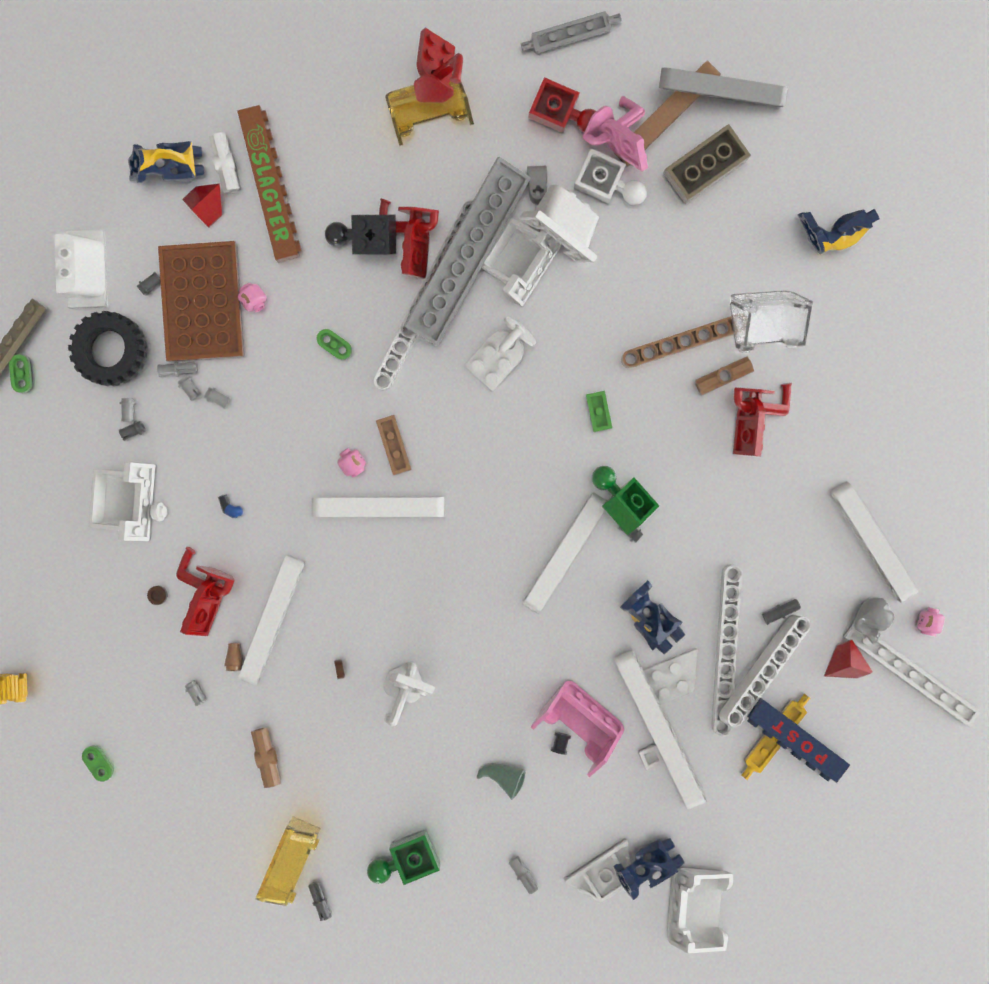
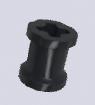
M555 731L554 735L556 737L550 751L567 755L566 748L571 735Z

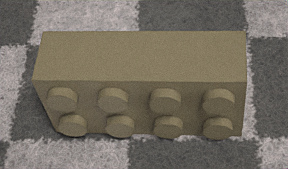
M728 124L668 166L663 174L684 204H686L746 162L751 154Z

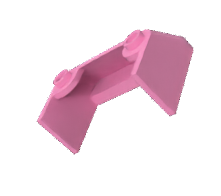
M566 681L559 688L531 725V728L534 730L543 720L548 724H555L558 720H561L587 742L585 754L594 762L587 773L589 777L607 763L624 733V726L621 721L572 681Z

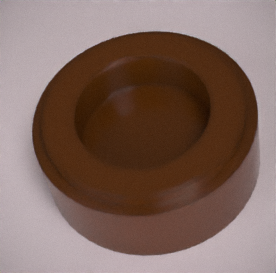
M153 586L147 593L149 602L154 605L164 603L168 597L166 589L162 586Z
M335 660L337 679H343L345 674L342 660Z

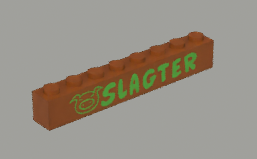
M260 105L237 110L275 260L280 263L300 258L299 252L302 251L300 241L295 239L294 233H297L295 222L290 220L289 215L292 214L290 203L286 204L285 196H288L285 184L281 185L280 178L283 177L281 167L276 165L275 159H278L276 148L271 146L270 141L273 140L271 129H267L266 122L269 121L266 110L262 111Z

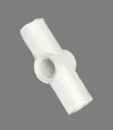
M219 132L209 136L214 154L213 162L216 172L219 174L223 192L233 193L240 190L235 171L236 163L233 153L230 151L226 133Z

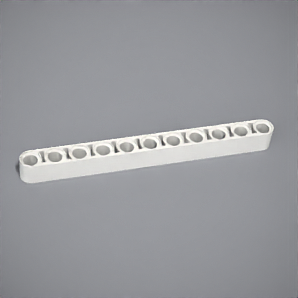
M467 201L463 204L374 377V384L379 390H387L391 387L417 337L415 333L406 335L404 333L405 327L403 326L447 249L448 243L457 231V226L462 222L466 214L465 210L470 207L473 201ZM402 342L406 345L403 352L395 350L397 343ZM388 360H396L397 366L394 369H388L386 365ZM381 376L387 377V385L379 386L378 379Z

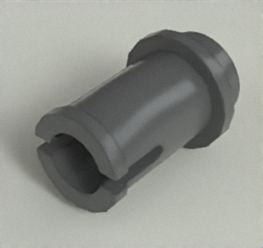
M153 272L144 281H139L140 284L137 287L143 295L149 294V291L160 283V277L156 272Z
M134 421V424L119 429V434L125 441L137 434L142 435L145 427L141 421Z
M636 528L627 536L631 538L630 541L637 542L643 533L641 529L638 530Z

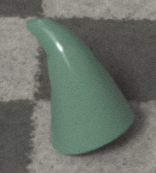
M490 764L485 765L478 771L477 779L489 777L498 783L512 800L520 791L526 772L523 769L512 766Z

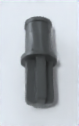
M794 599L781 606L778 604L777 608L763 613L762 616L768 625L780 618L785 619V616L800 610L801 606L798 600Z
M316 881L309 884L308 887L314 901L312 904L317 909L320 921H323V918L324 921L331 918L332 915L326 902L327 898L324 897L319 883Z

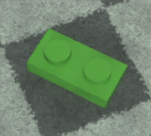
M605 391L586 394L593 432L612 429Z

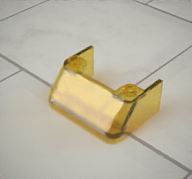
M449 82L448 85L453 87L454 94L450 99L442 103L417 101L414 85L386 94L385 98L399 146L403 145L401 136L410 135L414 130L413 125L450 115L452 119L457 121L464 120L467 117L470 125L474 124L462 82L460 84Z
M294 816L292 817L282 835L257 893L256 900L282 906L293 903L297 894L293 891L311 849L316 850L320 841V839H317L321 828Z

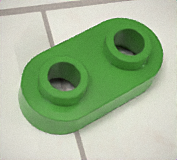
M323 329L317 334L319 346L337 359L345 360L351 356V345L333 331ZM325 336L330 337V341L328 343L324 342ZM341 347L346 348V352L344 354H341L339 352V349Z
M14 355L9 361L11 387L16 392L26 393L32 388L30 361L24 355ZM20 361H22L24 364L22 368H19L18 363ZM22 380L25 381L24 387L20 386V382Z
M92 745L87 747L82 753L83 762L97 781H107L113 775V766L98 746ZM89 753L94 755V759L89 758ZM103 769L105 771V775H101L99 773V770Z

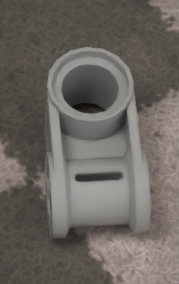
M527 166V175L531 177L528 182L529 197L532 203L539 204L547 192V166ZM537 190L540 191V196H537Z

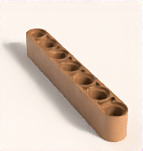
M708 60L696 71L717 76L721 75ZM675 91L634 131L635 134H639L643 138L644 149L646 150L701 95ZM616 155L623 163L626 164V167L630 165V163Z
M742 313L630 349L622 355L621 363L625 368H634L740 333L748 328L749 318ZM737 318L743 320V328H738L735 325ZM718 324L725 326L726 331L724 334H720L717 331ZM700 330L707 332L708 337L706 340L699 338ZM682 336L689 339L690 343L688 346L681 344L680 339ZM664 342H668L671 345L670 352H665L662 349ZM650 348L653 351V357H645L644 349ZM632 354L635 357V363L628 364L625 360L626 355Z

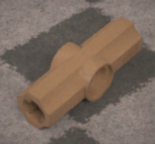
M746 356L694 381L698 392L702 396L754 372L751 360ZM721 371L728 373L729 378L727 381L721 380Z
M268 727L251 731L255 747V762L257 767L260 768L264 788L281 784L277 768V754L275 748L272 747Z

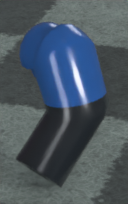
M227 494L218 497L224 514L232 518H237L243 514L240 506L230 505Z

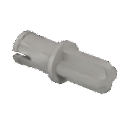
M174 362V364L157 365L159 377L171 375L179 377L181 374H192L197 371L195 362Z
M519 856L512 859L509 865L516 873L517 880H521L528 893L533 894L538 890V887L529 875L530 870L526 869Z

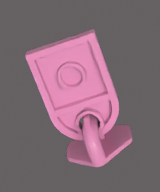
M622 96L619 106L626 107L631 111L615 121L612 109L609 106H603L592 115L584 132L583 140L596 146L607 143L616 155L643 172L648 168L644 140L639 134H635L628 127L645 115V110L632 100Z

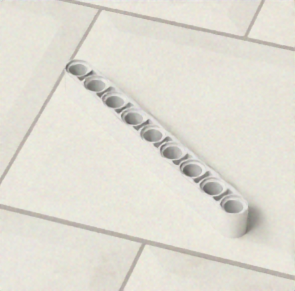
M727 565L723 568L720 590L711 725L713 731L722 737L729 735L732 726L726 724L723 731H718L717 725L722 722L719 717L718 707L721 703H727L734 693L742 571L734 565ZM731 568H734L736 571V576L733 579L727 576ZM734 588V596L728 598L726 596L727 589ZM728 607H732L734 610L733 615L730 617L725 615V609ZM727 626L732 627V633L729 636H725L723 633L724 628ZM730 645L731 652L728 655H723V647ZM728 664L730 666L729 672L722 674L721 667ZM722 684H728V690L725 693H720L719 689Z
M630 650L615 657L620 673L687 808L691 809L707 802L705 794L635 652Z

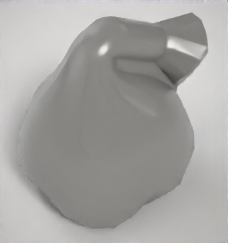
M870 598L861 605L855 618L854 627L857 631L867 636L873 644L879 640L880 631H885L891 626L894 614L883 598Z

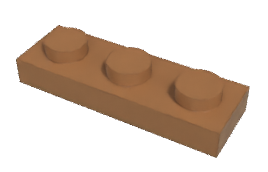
M395 415L376 420L392 474L397 475L412 470Z

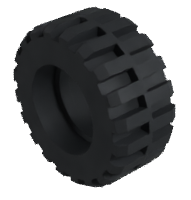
M102 311V313H91V317L85 316L81 319L82 323L80 325L76 324L74 327L76 332L74 335L71 334L69 338L72 340V345H68V351L72 353L69 356L70 361L75 364V370L80 372L83 378L104 386H119L120 383L129 382L131 377L135 378L139 374L137 372L139 368L143 369L145 365L142 363L143 359H147V353L145 352L147 342L144 341L143 337L145 335L139 330V326L135 322L119 313ZM106 331L118 333L123 338L125 346L122 358L111 367H103L96 363L92 354V346L95 339Z

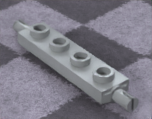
M604 11L534 32L530 41L520 43L522 51L534 48L538 54L610 32L611 24L622 21L621 15L618 13L609 16Z

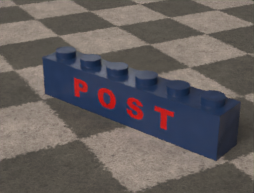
M762 698L758 700L747 716L749 718L747 722L755 728L758 725L762 727L763 730L761 732L770 739L774 736L778 739L776 743L785 750L789 747L794 757L798 760H801V758L807 761L805 765L813 771L816 768L820 770L821 773L819 775L828 782L832 779L837 783L850 766L848 762Z

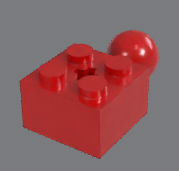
M544 77L529 111L528 118L561 133H564L570 119L577 122L578 128L584 133L596 110L585 109L579 111L574 109L580 92ZM556 103L557 108H551V105Z

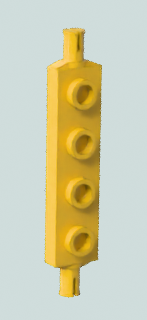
M803 694L798 702L790 700L781 713L798 725L807 714L804 706L811 698ZM764 734L744 761L748 767L741 776L748 780L754 771L761 773L781 746L776 743L778 739L774 736L770 739Z

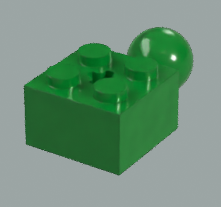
M600 466L594 470L592 482L596 488L608 490L613 495L602 507L628 535L638 528L659 505L635 477L620 488L616 484L615 471L609 466Z
M424 830L390 844L389 850L393 860L388 862L384 859L373 860L368 865L367 875L373 883L383 884L389 880L392 872L398 870L403 885H406L440 871V863L427 831ZM412 855H418V860L411 858Z

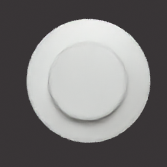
M157 502L151 506L150 513L152 519L163 521L167 516V508L162 502Z

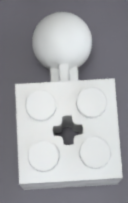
M590 149L575 182L574 189L608 204L615 190L621 192L624 200L631 205L642 203L647 196L646 186L641 181L631 180L624 182L620 180L626 166L625 163ZM599 173L603 174V179L599 180L595 175H599Z

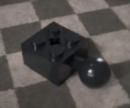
M396 214L351 215L352 229H348L341 222H333L325 230V239L332 246L340 247L348 240H352V254H396Z

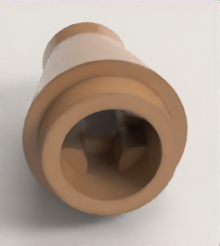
M238 643L228 644L224 664L226 671H241L243 661L240 644Z

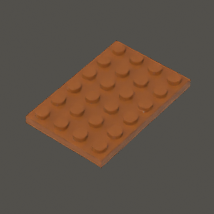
M224 241L158 246L166 361L244 356L240 301L238 300L239 279L236 242Z

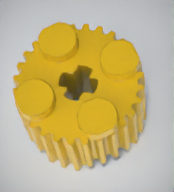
M19 673V677L14 674H0V704H6L7 700L25 702L26 697H28L27 673Z

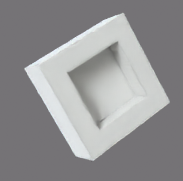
M656 744L638 751L646 770L664 763Z

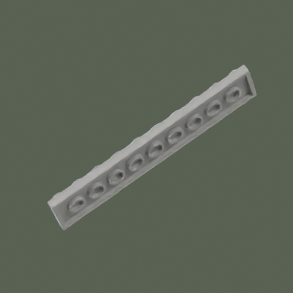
M497 157L403 327L438 346L530 181V176L501 157Z

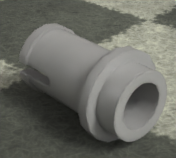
M185 376L178 381V387L182 388L190 400L193 401L201 393L191 382L192 379Z
M209 387L204 395V398L207 399L206 401L209 402L210 400L225 409L230 398L215 391L216 388L212 389Z
M122 398V402H120L122 404L121 421L134 422L133 404L135 402H133V398Z
M194 680L185 685V692L190 694L195 706H198L200 701L197 696L202 703L207 699L198 686L199 683H196Z

